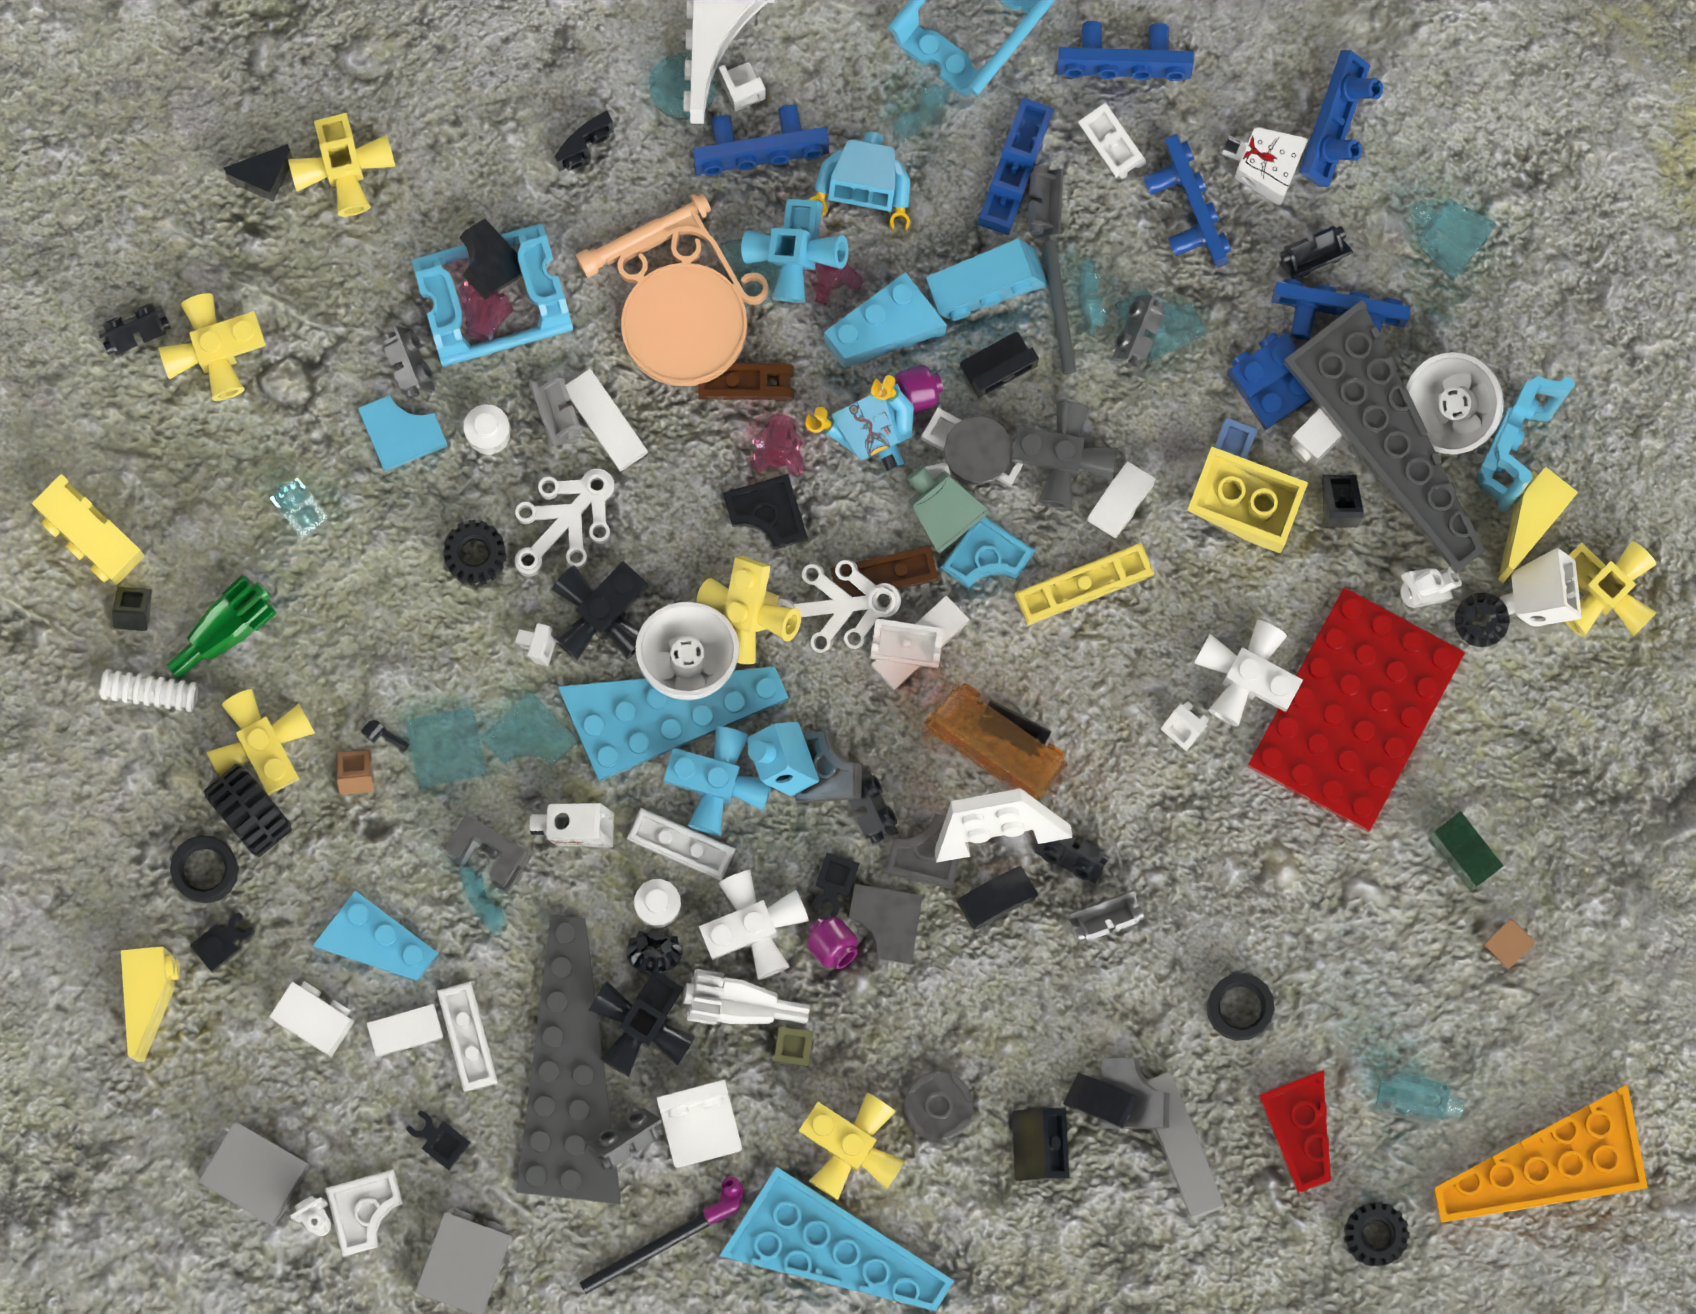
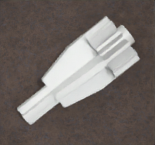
M702 969L694 970L691 983H686L683 993V1004L688 1005L686 1011L687 1020L712 1025L717 1022L728 1024H770L774 1019L805 1024L808 1021L810 1005L777 999L778 994L743 980L724 978V973Z

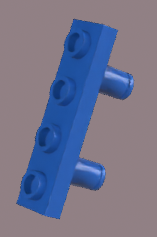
M1087 21L1082 24V48L1059 47L1057 75H1066L1070 78L1099 76L1103 79L1133 77L1137 80L1166 78L1170 81H1181L1183 79H1191L1194 51L1169 50V26L1164 23L1150 25L1149 50L1102 48V24L1097 21Z
M1351 50L1340 51L1299 170L1300 174L1318 187H1329L1338 160L1357 161L1361 157L1362 145L1360 142H1357V140H1345L1359 99H1379L1383 93L1381 81L1377 78H1366L1370 64Z
M791 104L778 109L782 134L735 141L731 117L727 115L717 116L712 119L715 145L693 148L696 175L714 176L726 170H750L756 167V165L769 163L782 165L789 160L799 158L817 159L824 154H829L827 128L802 130L798 108L796 105Z
M1177 134L1165 138L1164 140L1173 160L1170 162L1171 166L1144 176V181L1150 195L1177 184L1180 187L1183 186L1198 221L1195 223L1196 227L1168 238L1175 257L1204 245L1205 248H1209L1216 268L1229 263L1226 253L1232 250L1225 233L1218 235L1214 223L1219 221L1213 203L1205 204L1201 192L1207 189L1200 172L1193 174L1189 162L1194 160L1188 142L1180 143Z
M1284 279L1283 282L1277 281L1271 303L1295 308L1290 336L1298 340H1310L1314 316L1317 311L1341 316L1360 300H1363L1367 305L1366 309L1375 327L1381 333L1382 324L1404 328L1409 320L1411 309L1410 306L1403 305V302L1398 299L1384 298L1383 301L1369 299L1370 296L1366 293L1350 292L1347 295L1337 293L1335 288L1325 285L1310 288L1303 286L1301 281L1294 279Z

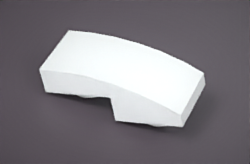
M1127 461L1106 489L1087 521L1112 537L1117 538L1134 516L1138 505L1154 486L1156 479Z

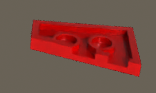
M1324 1070L1258 1095L1297 1194L1331 1181Z

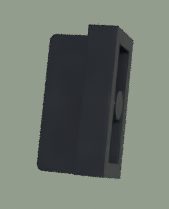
M1014 332L962 360L960 368L979 399L1036 368L1039 357L1033 347L1028 349L1019 332Z
M1042 1107L1013 1111L1012 1132L1015 1180L1070 1179L1066 1108Z

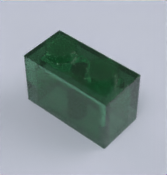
M1461 811L1428 837L1470 892L1503 867V864Z

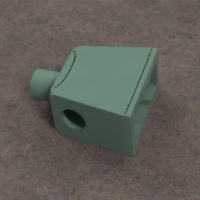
M921 466L907 478L918 491L908 502L938 553L942 552L989 513V510L978 498L946 471L934 479L925 467Z

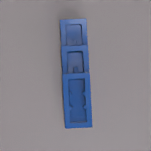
M1022 98L977 225L1009 236L1030 180L1029 173L1033 171L1054 108Z

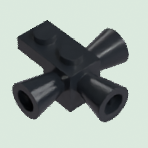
M622 561L593 591L575 565L571 566L559 577L551 590L578 606L576 614L579 620L555 635L553 640L571 658L578 661L595 634L601 640L609 635L625 659L628 660L636 653V640L640 628L624 619L626 616L625 610L648 587V583Z
M652 973L634 1003L631 1004L606 981L588 1011L621 1022L617 1030L623 1034L600 1057V1060L629 1077L641 1045L647 1048L653 1042L678 1066L692 1044L695 1035L663 1023L684 987L661 973Z

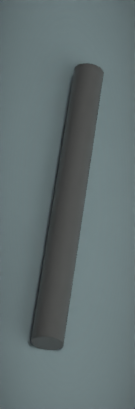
M1049 240L1043 242L1042 245L1063 374H1072L1076 372L1056 241Z

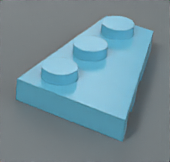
M354 891L313 945L314 948L328 951L416 982L420 980L439 955L438 952L356 891Z

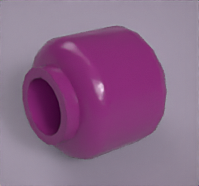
M919 365L900 371L895 375V384H898L900 391L914 406L913 413L937 405L939 393L943 392V384L937 372L932 374L927 366Z
M831 917L826 920L820 918L810 926L807 949L824 967L841 969L856 957L858 953L856 949L858 938L840 918Z

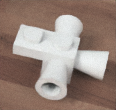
M1257 620L1248 650L1242 647L1238 656L1213 635L1210 634L1194 664L1227 674L1222 683L1227 688L1208 709L1213 716L1225 723L1238 727L1247 698L1253 700L1255 696L1285 712L1287 711L1303 680L1267 661L1286 639L1287 635L1283 631L1265 621Z
M751 870L734 874L720 881L718 884L736 911L699 926L711 959L714 960L744 947V950L752 948L758 980L773 976L789 968V964L772 939L777 937L775 929L777 927L809 921L797 890L795 889L767 908L764 900L758 903L756 901Z

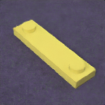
M1139 543L1014 593L1024 620L1027 626L1150 578L1155 573L1142 543Z

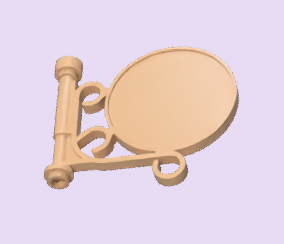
M703 193L699 195L691 194L690 199L692 202L661 218H656L597 249L588 251L586 248L575 254L577 263L586 278L599 273L598 269L603 267V264L607 263L610 265L618 261L617 267L620 277L628 283L636 284L628 295L621 317L622 336L626 350L635 365L642 372L654 380L673 386L687 387L706 383L727 371L739 357L747 336V315L743 302L749 305L760 304L766 300L769 292V286L765 277L753 272L745 274L741 278V284L746 285L748 282L757 281L763 286V290L758 296L754 297L744 292L717 242L707 232L701 219L707 217L706 213L711 211L710 205ZM679 235H695L708 242L731 282L714 269L694 264L700 258L702 246L698 238L695 239L696 250L692 255H680L677 252ZM672 238L671 252L673 258L679 263L663 266L648 274V262L642 253ZM638 256L639 261L643 265L641 271L634 275L626 273L623 269L625 263Z

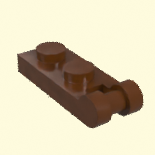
M733 363L719 377L709 382L698 384L699 400L792 401L794 400V389L791 387V378L794 377V365L786 363ZM767 377H776L777 386H767Z

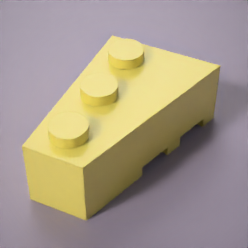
M62 474L32 503L44 518L40 524L54 537L60 533L68 541L65 547L78 560L85 556L93 564L90 571L103 583L109 579L117 586L145 557L142 551L109 519L103 516L85 496L83 497L76 491Z

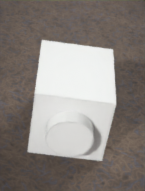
M1319 408L1292 436L1289 443L1293 446L1291 448L1292 452L1299 460L1304 463L1309 461L1315 466L1343 436Z

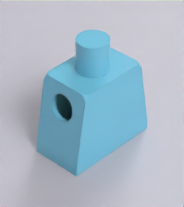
M799 722L775 723L747 738L749 746L748 755L754 760L760 780L764 784L789 796H793L820 782Z

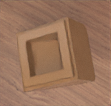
M371 750L336 753L339 793L341 795L373 792L374 781Z
M1510 918L1484 946L1507 969H1510L1535 944V941Z

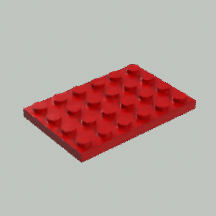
M1344 587L1296 675L1303 681L1286 712L1278 708L1247 767L1369 833L1462 660L1465 651Z

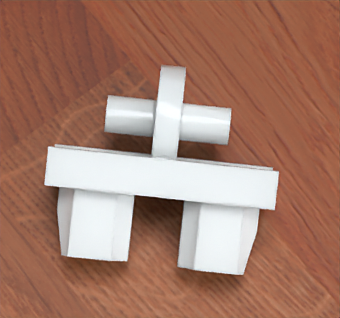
M1441 567L1409 571L1401 575L1404 583L1400 593L1403 602L1407 606L1416 608L1452 599L1451 590L1461 586L1462 582L1458 573L1456 574L1451 567L1443 570Z

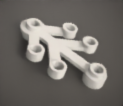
M602 469L588 471L581 480L557 481L552 477H545L539 482V493L545 499H553L558 494H580L572 504L534 506L529 502H522L516 507V518L522 524H530L534 520L557 519L531 548L525 547L517 552L515 566L521 575L532 577L538 574L543 565L542 556L567 529L569 531V550L566 554L567 563L570 567L575 565L577 569L585 566L587 555L583 549L581 514L590 504H592L593 524L589 529L590 538L597 544H603L608 541L610 529L606 524L605 501L614 492V480L607 471ZM595 480H600L604 484L603 488L599 491L591 488V483ZM546 483L555 485V490L552 493H545L542 490ZM523 508L532 510V515L529 518L525 519L519 515ZM598 527L606 530V534L602 538H597L593 535L594 530ZM575 552L583 555V560L579 563H573L570 560L571 555ZM526 555H531L535 558L534 563L530 566L522 564V559Z
M846 559L836 565L835 572L837 577L844 581L849 580L866 595L852 597L825 576L824 570L819 564L813 563L805 566L802 570L803 580L807 584L818 587L832 600L794 604L791 600L782 598L778 599L777 606L797 608L800 610L801 617L834 613L821 632L814 634L811 638V647L818 653L831 649L834 636L854 611L867 610L855 628L849 629L844 635L845 644L851 649H857L865 644L866 634L873 627L876 619L890 617L899 610L901 595L897 588L888 583L875 585L858 571L854 561ZM843 564H849L852 568V573L849 577L844 576L841 572ZM810 568H815L819 573L815 581L808 577V570ZM881 594H886L890 598V604L887 607L879 603ZM852 632H857L861 637L858 645L850 641V634ZM818 636H824L827 640V646L824 649L819 648L816 644Z

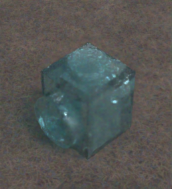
M298 478L281 483L274 496L270 498L286 522L301 539L328 519V516L313 495Z

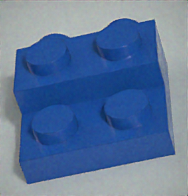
M1276 333L1267 336L1259 343L1261 349L1252 355L1248 351L1239 354L1231 361L1233 367L1228 372V377L1265 430L1313 400L1283 364V361L1297 350V347L1287 333L1280 337Z

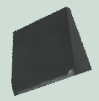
M117 587L112 609L113 627L124 630L147 631L152 589Z

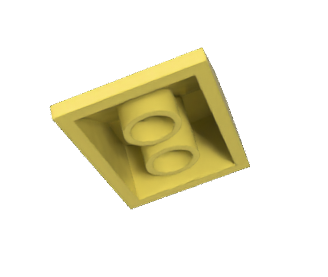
M1211 446L1187 511L1248 542L1281 553L1308 482Z
M1547 467L1539 475L1535 471L1532 472L1531 481L1520 494V499L1513 508L1498 580L1502 583L1507 580L1578 493Z
M163 946L121 950L128 1056L137 1062L145 1061L174 992V980H179L180 978L178 959H174V956Z

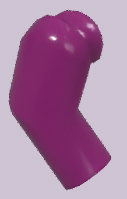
M725 1178L721 1184L722 1190L719 1202L702 1209L709 1225L738 1212L744 1195V1188L737 1178Z

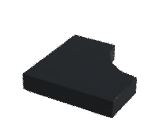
M485 218L466 229L459 237L466 246L470 258L468 268L462 276L484 300L522 277L518 253Z
M788 474L723 493L732 527L747 526L761 531L770 539L775 550L808 540Z

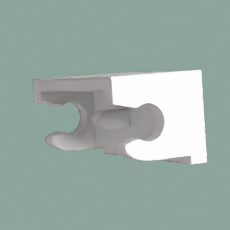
M1106 102L1078 121L1115 177L1120 176L1123 179L1128 176L1127 173L1135 167L1141 168L1147 164Z
M876 619L870 659L938 669L944 628Z

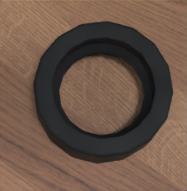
M199 835L187 839L178 846L171 858L170 873L174 885L185 897L194 902L212 903L221 900L232 891L237 882L239 867L236 856L225 842L214 836ZM201 849L213 850L218 853L225 865L224 876L220 883L206 890L191 886L184 874L185 862L188 857Z
M1247 973L1231 974L1221 979L1210 992L1207 1001V1014L1213 1028L1223 1037L1234 1041L1250 1040L1260 1035L1271 1023L1275 1011L1274 997L1268 985L1258 977ZM1234 987L1251 989L1257 994L1261 1002L1259 1018L1248 1027L1238 1028L1232 1026L1224 1020L1221 1014L1220 1003L1222 996Z

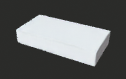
M435 1004L367 1023L377 1058L444 1039Z

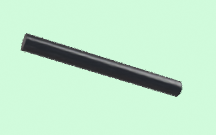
M701 1214L579 1283L585 1294H588L707 1228L709 1224L704 1215Z

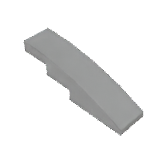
M1171 1072L1147 1080V1083L1156 1090L1170 1093L1169 1128H1155L1154 1130L1191 1220L1224 1208L1211 1169Z

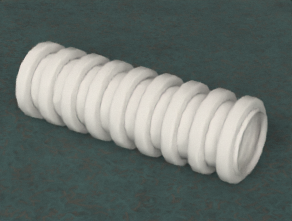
M106 669L101 677L99 693L103 700L111 697L112 701L117 702L120 698L124 703L133 700V703L136 705L140 702H143L145 706L153 703L156 708L165 705L166 709H171L173 706L177 711L186 708V711L191 713L197 704L198 686L196 682H191L189 685L186 684L185 680L176 683V680L172 678L169 681H165L164 677H159L156 680L152 675L144 678L143 674L133 676L132 672H127L126 675H123L122 671L117 670L115 673H112L111 669Z

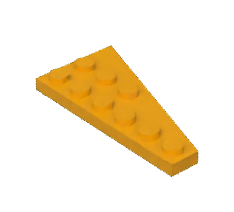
M1628 1084L1434 1187L1433 1192L1439 1223L1648 1188Z

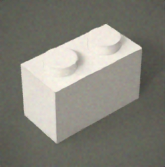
M305 981L301 986L292 982L269 1017L274 1022L332 1057L354 1023L351 1018L347 1017L350 1010L335 1000H332L330 1005L318 998L321 992Z

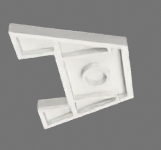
M1021 788L954 800L950 803L935 847L936 863L970 857L969 845L967 843L969 841L972 843H982L988 841L991 837L1002 835L1015 837L1029 830L1034 831L1038 844L1072 838L1071 825Z

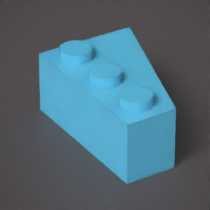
M1019 238L926 277L939 315L947 319L951 318L952 321L969 316L971 311L992 307L1002 301L1049 286L1036 249Z
M905 272L824 332V343L840 364L847 368L903 347L914 346L915 343L933 337L946 335L947 324Z

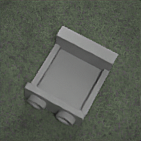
M235 1121L232 1127L226 1125L220 1133L216 1142L220 1147L214 1157L208 1155L198 1171V1174L202 1176L199 1183L275 1227L311 1165Z
M458 1209L454 1210L453 1215L445 1212L415 1293L471 1314H485L489 1305L487 1304L513 1237L507 1235L508 1228L500 1224L488 1221L485 1227L474 1223L475 1216Z

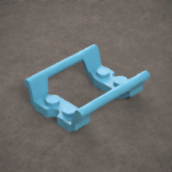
M909 0L887 28L893 33L896 44L923 67L929 63L938 65L941 69L939 79L957 93L966 97L971 93L978 96L1055 0H997L1011 10H1021L1027 13V15L992 58L978 71L972 67L971 60L967 54L941 34L933 30H923L919 27L918 10L926 0Z
M542 223L500 234L510 246L519 243L521 245L518 251V262L528 296L535 305L539 306L538 326L474 345H470L461 335L460 327L463 322V314L450 273L441 266L469 258L466 246L461 245L412 259L422 298H429L434 302V307L431 312L427 313L442 367L573 331L559 277L551 276L546 271L547 265L553 261V256Z
M1541 376L1533 378L1524 384L1514 406L1505 413L1477 473L1479 488L1488 492L1498 501L1497 506L1500 511H1509L1532 479L1531 471L1512 455H1509L1510 449L1517 451L1525 435V432L1521 430L1523 420L1550 421L1575 385L1571 377H1565L1561 381L1548 380ZM1537 392L1550 396L1544 406H1538L1539 401L1534 399ZM1503 469H1505L1514 478L1508 489L1495 479H1492L1495 471L1501 474Z

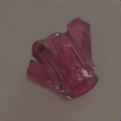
M846 262L843 269L816 263L815 270H807L815 274L819 281L814 302L825 306L830 299L832 290L843 285L851 289L860 290L864 282V278L848 266V262Z
M466 280L459 286L466 316V334L480 340H492L493 334L497 333V328L514 309L506 294H499L497 292L484 300Z
M784 414L770 416L765 424V428L752 440L757 450L750 463L756 471H764L768 465L773 467L786 466L789 474L798 476L805 469L799 450L804 443L796 432L795 421L792 417Z

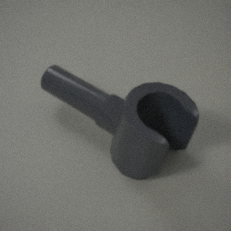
M376 720L369 721L361 730V733L373 744L382 736L386 741L405 751L410 743L386 730Z

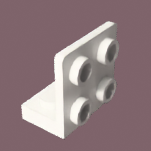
M725 1080L657 1097L673 1163L676 1168L742 1151Z

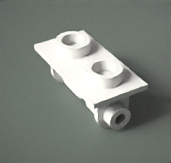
M311 1196L295 1206L297 1212L290 1215L291 1219L299 1223L302 1221L306 1229L317 1236H324L331 1229V1221L323 1209L329 1203L321 1197L314 1199Z

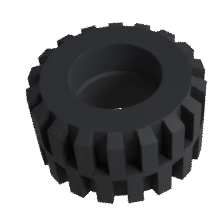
M235 764L204 790L205 798L255 856L261 857L292 831L291 823L250 773L239 764Z

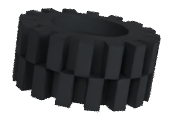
M469 520L468 524L464 525L462 522L458 524L456 530L452 529L449 532L450 536L444 542L443 556L453 577L456 576L458 581L462 583L465 581L475 586V583L484 585L487 584V580L491 579L493 581L497 578L496 574L502 572L507 555L503 538L492 525L491 527L488 526L487 522L484 521L476 523L475 520ZM470 541H481L488 548L486 560L479 565H470L462 558V549Z
M1382 1202L1368 1203L1350 1214L1347 1224L1344 1226L1345 1236L1343 1238L1344 1243L1348 1246V1252L1355 1257V1260L1365 1263L1367 1266L1379 1267L1390 1264L1402 1256L1403 1251L1408 1246L1407 1240L1410 1238V1232L1407 1230L1409 1225L1407 1220L1403 1219V1214L1399 1210H1395L1394 1206L1383 1204ZM1371 1221H1381L1389 1229V1241L1382 1248H1373L1364 1240L1363 1230Z

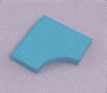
M390 395L358 408L384 472L448 446L434 413L426 415L407 413L395 404Z
M983 517L964 533L940 570L968 589L977 580L989 575H1004L1017 580L1036 550L987 517Z

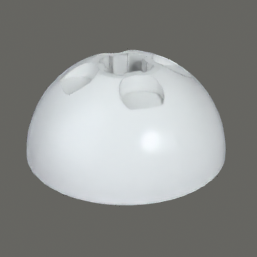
M1450 352L1429 358L1414 371L1405 388L1408 390L1426 427L1427 435L1434 450L1439 453L1461 454L1478 448L1493 435L1502 418L1504 400L1497 377L1486 364L1467 354ZM1464 397H1467L1468 406H1466V400Z
M695 602L674 603L657 610L642 625L636 640L637 662L645 679L660 693L679 700L700 699L719 690L734 672L739 656L737 634L729 620L714 608Z

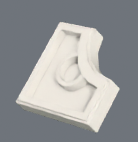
M394 1169L325 1188L343 1257L378 1248L377 1233L382 1220L392 1209L403 1204Z

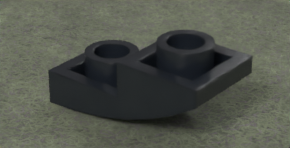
M608 111L595 116L583 124L564 142L555 155L556 166L559 171L566 168L568 171L581 167L585 164V159L590 158L587 144L597 145L610 137V133L614 132V126Z
M1019 866L982 884L960 897L956 902L974 931L1002 919L1006 912L1034 901L1038 893L1022 866Z
M1077 1073L1063 1104L1075 1111L1093 1116L1104 1123L1123 1129L1126 1120L1132 1113L1137 1096L1103 1081Z

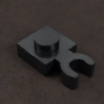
M828 852L826 853L815 887L824 889V892L815 899L813 903L814 912H818L821 903L830 902L833 906L830 917L838 915L840 907L837 899L838 895L849 897L860 863Z
M236 913L230 918L228 927L224 931L218 924H215L190 945L212 973L240 952L235 946V942L247 940L255 933L252 927H249L245 932H238L236 930L237 923L244 918L241 913Z
M419 1111L418 1115L426 1122L424 1129L417 1131L408 1125L407 1131L415 1138H425L428 1140L421 1149L450 1171L472 1143L444 1121L438 1128H435L432 1118L426 1112Z

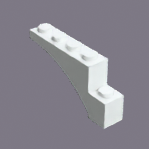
M687 0V19H693V29H686V50H692V60H685V80H691V91H684V111H690V124H704L706 101L711 81L731 41L767 3H775V0Z

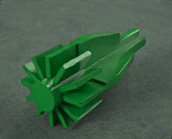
M241 575L222 592L223 596L208 608L187 636L188 641L191 643L166 664L168 669L177 678L181 679L203 658L212 660L242 642L253 631H258L277 614L276 608L269 600L272 597L271 594L260 582L254 584L246 576Z

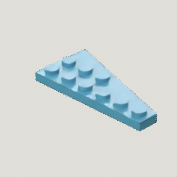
M775 667L734 670L729 680L719 690L709 696L695 700H679L668 697L652 687L646 679L558 686L599 782L668 753L673 748L677 749L716 732V726L728 727L789 700Z
M778 1167L775 1168L719 1256L932 1311L937 1310L954 1283L953 1279Z

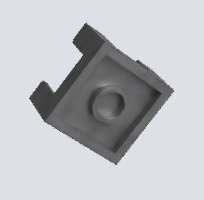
M466 814L444 848L449 853L448 858L460 866H464L479 844L480 847L478 849L495 860L498 856L500 857L490 873V878L495 881L494 886L508 894L530 860L526 850Z

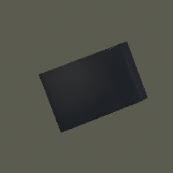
M288 144L224 167V170L231 184L274 202L290 168L288 159H293Z
M1322 475L1324 528H1358L1364 517V510L1357 475Z

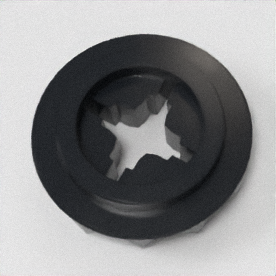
M1473 593L1461 601L1455 612V628L1462 640L1475 647H1489L1498 643L1506 635L1509 628L1510 615L1506 605L1500 598L1490 593ZM1477 606L1485 615H1496V617L1486 622L1487 628L1485 630L1487 634L1484 633L1480 625H1468V622L1477 617Z
M652 928L649 933L639 931L636 937L629 938L626 955L630 964L636 969L647 973H662L673 969L680 962L682 946L679 945L678 936H669L667 930L657 933Z

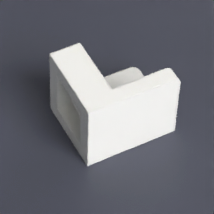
M744 63L728 71L725 65L718 67L719 79L735 112L765 99V87L761 78L756 77L750 63Z

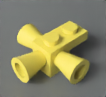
M347 113L315 120L314 124L322 157L288 159L296 191L298 192L328 177L331 188L336 187L338 216L348 217L366 212L371 206L358 182L364 180L361 169L396 167L387 134L356 149Z
M199 294L184 300L181 303V307L195 331L189 332L192 343L158 347L168 378L171 379L199 363L204 374L209 373L212 400H226L241 394L245 388L231 366L237 363L235 356L266 346L255 312L252 311L217 323L213 294Z
M1631 541L1616 565L1612 561L1605 565L1582 542L1569 554L1576 562L1578 589L1585 596L1580 599L1582 618L1565 622L1576 634L1585 637L1601 612L1606 616L1614 609L1634 637L1657 614L1656 611L1628 594L1636 585L1633 580L1656 565L1653 557L1641 545Z
M738 556L734 559L729 589L713 578H709L704 581L698 591L697 603L707 605L720 613H724V616L729 620L737 634L739 642L737 663L754 664L756 663V632L769 630L784 641H790L799 630L801 613L797 608L777 606L779 595L766 591L771 566L745 556Z
M253 689L239 692L224 701L222 707L241 730L236 732L240 742L207 751V755L218 776L221 777L235 764L243 766L250 761L268 795L299 780L282 743L315 734L300 704L298 703L274 724H271L267 717L261 719Z
M866 1093L853 1125L820 1102H817L799 1129V1132L827 1150L828 1154L833 1157L809 1182L827 1195L838 1200L850 1169L858 1172L860 1167L863 1166L887 1190L906 1160L873 1148L877 1140L872 1136L896 1111L875 1096Z

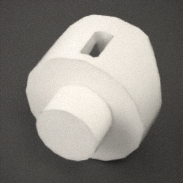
M480 405L472 409L464 420L463 429L466 439L472 448L486 455L495 454L504 449L508 444L510 425L506 414L500 408L494 405Z
M652 879L643 883L637 890L634 898V908L639 920L646 926L664 928L677 918L681 909V898L676 887L670 882L662 879Z

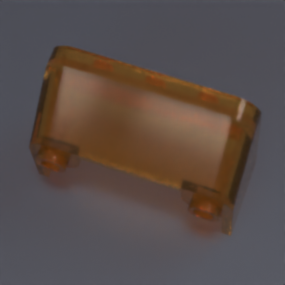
M964 683L960 687L954 684L924 721L921 738L927 741L931 734H934L1010 789L1021 788L1043 804L1065 773L1068 765L1064 760L1066 754L1051 743L1045 746L978 699L980 693L970 685Z

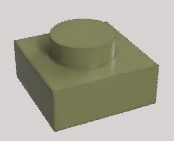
M779 1027L774 1062L809 1067L813 1031Z

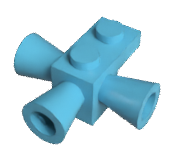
M786 199L783 228H771V236L747 230L742 238L741 254L746 264L768 261L782 267L772 296L774 300L805 303L803 269L815 270L816 263L838 269H843L846 265L848 242L844 235L819 239L823 203L818 200Z
M716 726L714 759L676 748L672 749L663 782L695 791L697 796L702 797L687 825L688 827L703 833L720 836L723 804L731 806L733 796L762 811L765 810L771 787L764 784L760 777L739 776L740 766L735 765L747 742L748 734L732 728Z

